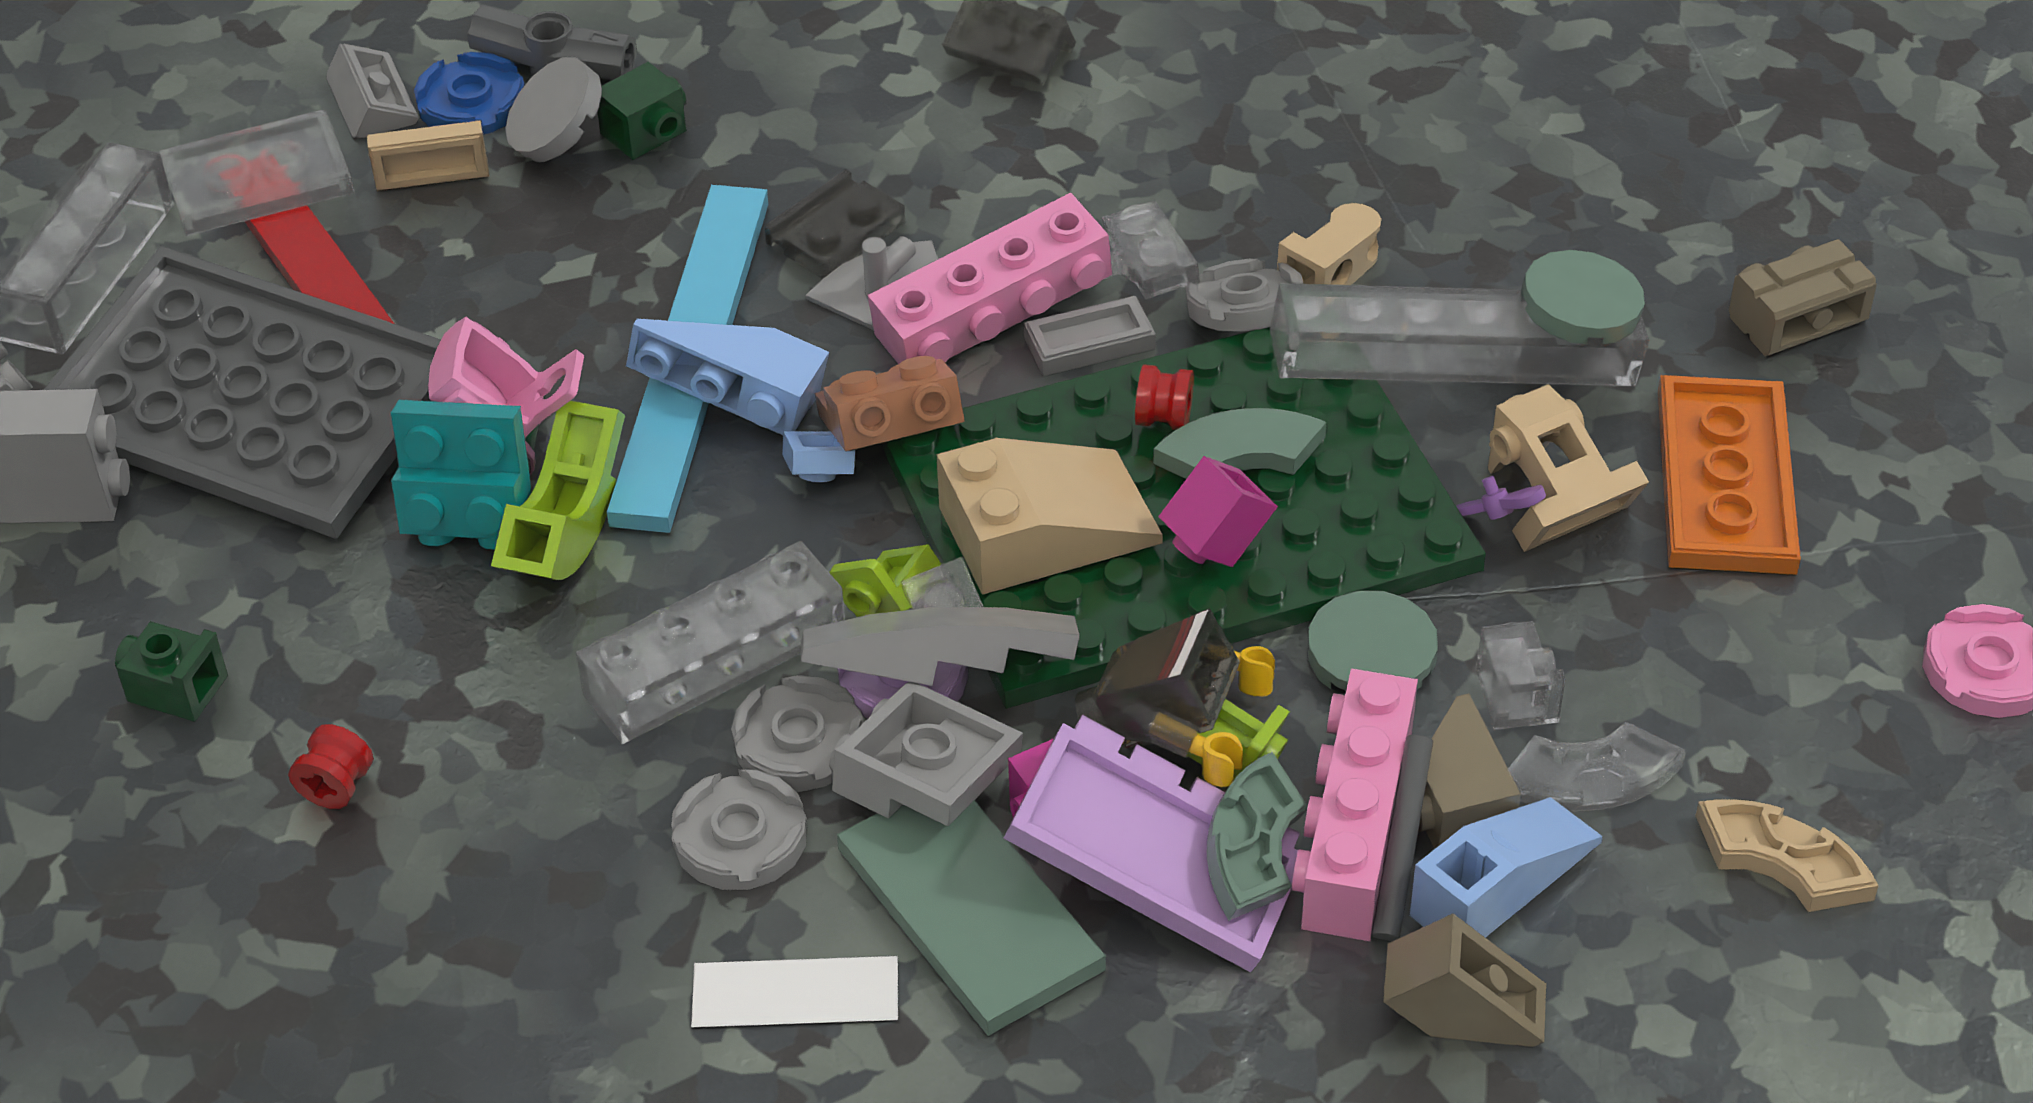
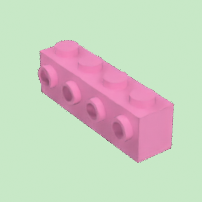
M1069 193L869 294L868 301L874 334L898 364L906 359L917 356H931L935 360L942 359L946 362L951 357L983 341L996 337L1000 332L1033 315L1045 312L1054 304L1084 289H1089L1097 285L1101 280L1111 276L1109 235L1075 196Z
M1351 669L1346 694L1333 693L1328 716L1327 733L1336 734L1334 746L1322 744L1316 772V784L1325 786L1323 798L1310 796L1305 819L1304 837L1314 838L1311 851L1298 850L1292 880V891L1304 893L1302 930L1364 941L1371 940L1406 736L1412 735L1418 679Z

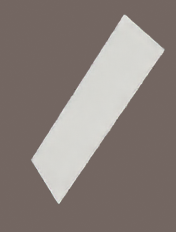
M898 956L694 963L691 1027L898 1020Z

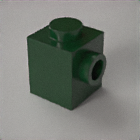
M646 62L601 86L602 93L597 111L600 134L632 160L687 131L684 112L686 95L682 86L675 78L667 77L650 62Z

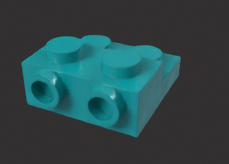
M398 400L391 411L399 468L391 482L399 533L418 535V540L427 546L444 545L451 542L455 537L478 538L480 546L495 550L506 504L521 506L532 493L521 406Z

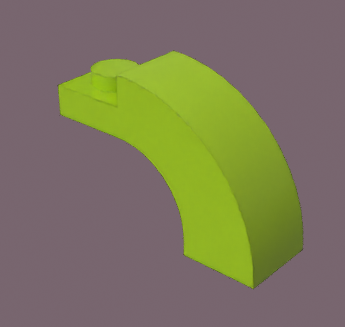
M571 400L556 411L543 467L532 493L521 506L506 504L491 563L492 567L554 580H563L575 573L583 564L604 525L608 506L617 479L611 476L625 418L621 411Z

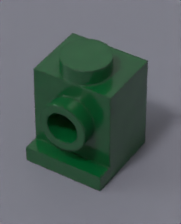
M150 621L139 637L127 635L119 644L115 655V667L127 702L196 722L228 677L216 632L206 629L199 636Z

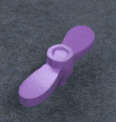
M1489 476L1482 480L1486 490V494L1481 497L1482 499L1456 505L1462 516L1486 511L1490 520H1494L1512 513L1514 509L1527 508L1539 503L1545 498L1546 493L1542 485L1508 493L1505 488H1498L1494 476Z

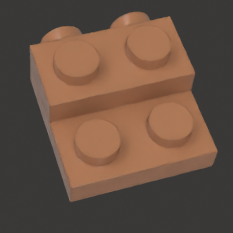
M917 356L906 359L899 365L890 368L888 372L880 374L868 370L848 373L831 383L830 386L823 387L824 391L814 393L819 417L845 451L965 422L957 375L942 359L935 360L931 356Z

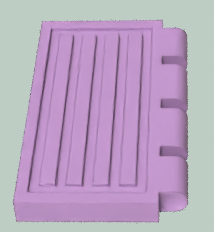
M1084 715L1081 716L1074 729L1063 723L1054 737L1003 838L1251 973L1263 956L1291 888L1282 899L1228 921L1213 890L1207 863L1209 825L1213 813L1225 792L1198 777L1194 780L1189 791L1178 786L1185 770L1138 744L1134 747L1129 758L1119 754L1118 751L1125 737ZM1288 827L1282 837V864L1292 885L1298 850L1294 849L1300 832Z

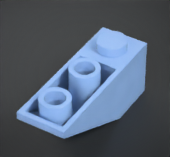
M637 319L632 328L626 366L652 379L695 396L704 402L711 403L761 427L783 435V431H796L816 400L814 393L820 392L829 352L776 328Z
M1551 797L1463 826L1415 864L1410 917L1425 927L1448 915L1455 914L1486 938L1601 844L1603 836Z

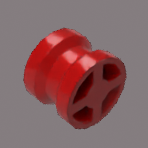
M1143 364L1136 395L1135 424L1149 427L1156 421L1166 422L1173 430L1188 424L1193 398L1194 371L1179 369L1174 374L1162 373L1157 366Z
M333 724L320 725L315 728L308 740L307 747L309 752L296 758L290 767L288 776L292 786L305 799L321 807L341 809L347 806L355 792L354 780L360 779L367 774L372 766L374 757L367 743L352 731Z

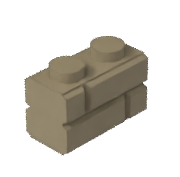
M1840 239L1814 248L1812 246H1803L1794 251L1789 257L1765 266L1760 263L1752 264L1735 276L1729 306L1730 319L1745 335L1749 333L1750 341L1766 357L1869 319L1877 286L1876 278L1860 260L1855 261L1854 254Z

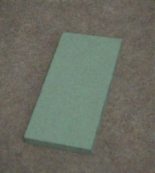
M975 801L949 826L902 805L889 819L877 813L837 834L839 851L987 1036L1106 970V955L1012 844L1003 838L1002 832Z

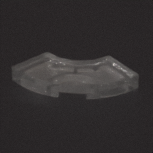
M1626 721L1609 736L1587 743H1559L1534 735L1508 770L1521 793V802L1531 804L1551 797L1568 811L1602 810L1636 801L1662 787L1683 766L1686 750Z

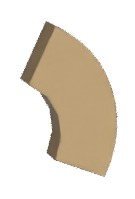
M1722 799L1698 802L1696 819L1718 869H1747L1770 876L1793 891L1808 912L1875 900L1879 885L1871 871L1849 845L1825 827L1819 832L1800 821L1783 815L1784 808L1755 801Z

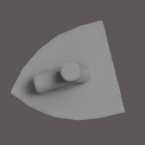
M901 236L891 246L886 247L883 239L878 237L868 238L862 243L863 254L843 263L824 277L806 294V300L874 330L868 295L938 260L932 240L912 242L910 239Z

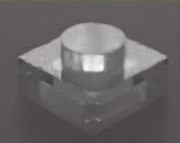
M963 557L905 579L901 583L911 610L933 607H983Z

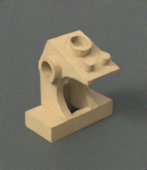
M1549 384L1523 395H1515L1506 402L1496 406L1494 426L1490 432L1489 443L1491 447L1488 463L1490 474L1501 470L1504 465L1515 462L1521 467L1531 486L1542 485L1546 493L1542 501L1530 506L1512 530L1524 552L1628 508L1649 483L1637 461L1610 472L1585 429L1584 418L1577 404L1570 399L1565 400ZM1552 442L1560 447L1570 462L1555 468L1545 450L1548 444Z

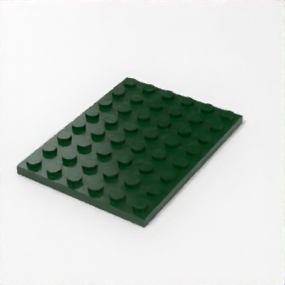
M1332 309L1289 320L1264 329L1244 332L964 407L962 409L965 422L881 443L883 452L927 544L942 563L939 566V570L957 607H1005L1075 616L1080 636L1074 660L1009 648L1004 672L987 670L1005 709L1163 664L1171 650L1182 620L1208 610L1195 640L1216 647H1222L1312 621L1321 607L1341 595L1355 591H1385L1395 595H1402L1484 571L1485 551ZM1143 364L1157 366L1162 373L1174 374L1179 369L1194 371L1193 398L1189 423L1215 413L1246 408L1287 410L1312 416L1326 422L1324 440L1294 475L1270 468L1242 471L1278 507L1233 567L1206 559L1203 564L1189 559L1172 543L1176 534L1158 517L1185 482L1186 478L1154 464V448L1175 430L1166 422L1156 421L1149 427L1135 424L1136 395ZM994 438L1114 449L1120 456L1163 534L1162 544L982 595L939 508L937 454Z

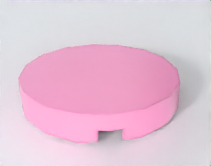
M1979 604L1958 607L1945 614L1944 621L1936 626L1934 624L1930 629L1924 646L1922 667L1930 685L1949 703L1972 714L2004 718L2024 715L2032 711L2033 627L2022 622L2023 614L2005 607Z

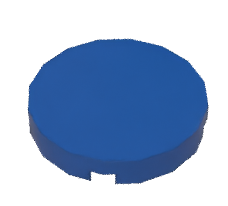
M483 52L458 54V61L445 65L443 59L433 63L419 76L414 93L420 119L427 126L433 127L481 120L483 135L495 132L506 126L509 111L518 93L525 86L523 76L518 74L517 66L509 59Z

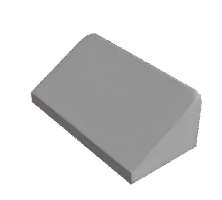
M339 44L326 77L352 137L357 139L366 138L369 134L385 133L416 124L419 116L390 54L349 44Z

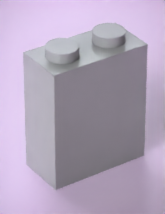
M98 389L0 391V523L114 521L119 497L126 496L129 491L130 472L127 460L119 459L115 448L117 438L115 420L111 414L105 415Z

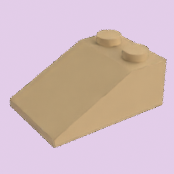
M994 438L937 454L939 508L982 595L1162 544L1163 534L1120 456L1114 449Z

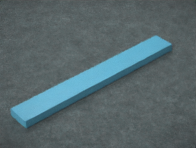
M711 185L668 321L733 325L769 205L767 189ZM649 378L608 506L607 517L609 527L671 532L709 403L661 381Z

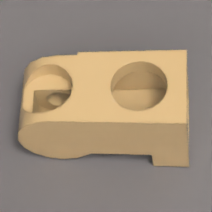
M1357 203L1343 204L1335 208L1331 213L1330 222L1307 239L1293 232L1279 242L1277 270H1279L1278 263H1285L1301 273L1304 283L1305 300L1321 309L1324 308L1377 262L1379 247L1377 233L1380 231L1381 226L1379 213L1372 207Z

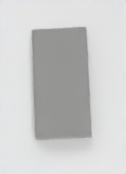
M1136 296L1024 322V339L1042 376L1156 349V333Z

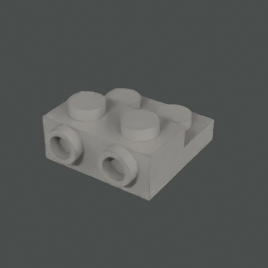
M907 682L890 699H882L875 706L870 717L852 734L847 733L843 735L836 743L829 762L830 769L833 771L832 791L888 819L902 805H905L949 826L1008 767V758L1021 753L1023 733L923 685Z

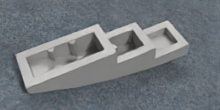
M1005 607L923 608L869 614L803 630L801 640V662L932 686L938 661L1003 673L1009 648L1074 660L1080 634L1075 616Z

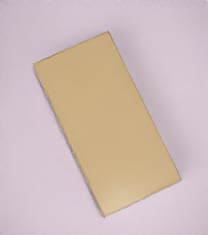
M481 120L367 135L368 152L377 191L489 177Z

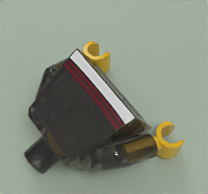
M1207 609L1116 649L1098 685L1076 694V712L1079 719L1084 715L1103 726L1108 724L1112 731L1125 737L1121 746L1128 750L1134 749L1136 744L1141 747L1156 744L1184 758H1187L1190 753L1202 757V775L1204 780L1214 786L1228 787L1234 781V769H1242L1243 748L1237 736L1228 732L1214 733L1207 738L1199 733L1213 730L1236 671H1239L1238 688L1241 692L1251 696L1270 695L1273 690L1275 659L1272 653L1262 646L1247 647L1241 653L1234 651L1233 643L1228 642L1212 611Z

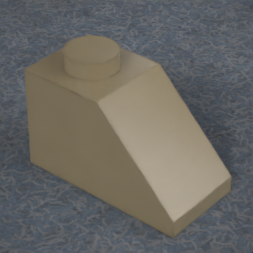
M1470 694L1456 696L1432 737L1433 747L1418 832H1427L1434 849L1463 826L1519 808L1521 793Z
M1455 914L1448 915L1388 943L1383 1002L1429 1036L1534 1047L1544 1043L1546 983Z

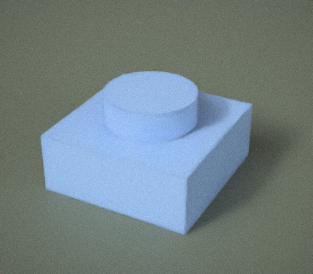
M783 431L782 455L792 475L799 474L801 479L812 482H828L834 480L836 474H854L855 449L845 451L831 431Z

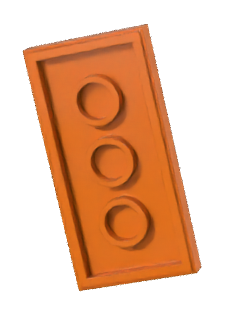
M1660 375L1658 404L1668 567L1797 575L1801 558L1784 383L1781 381Z

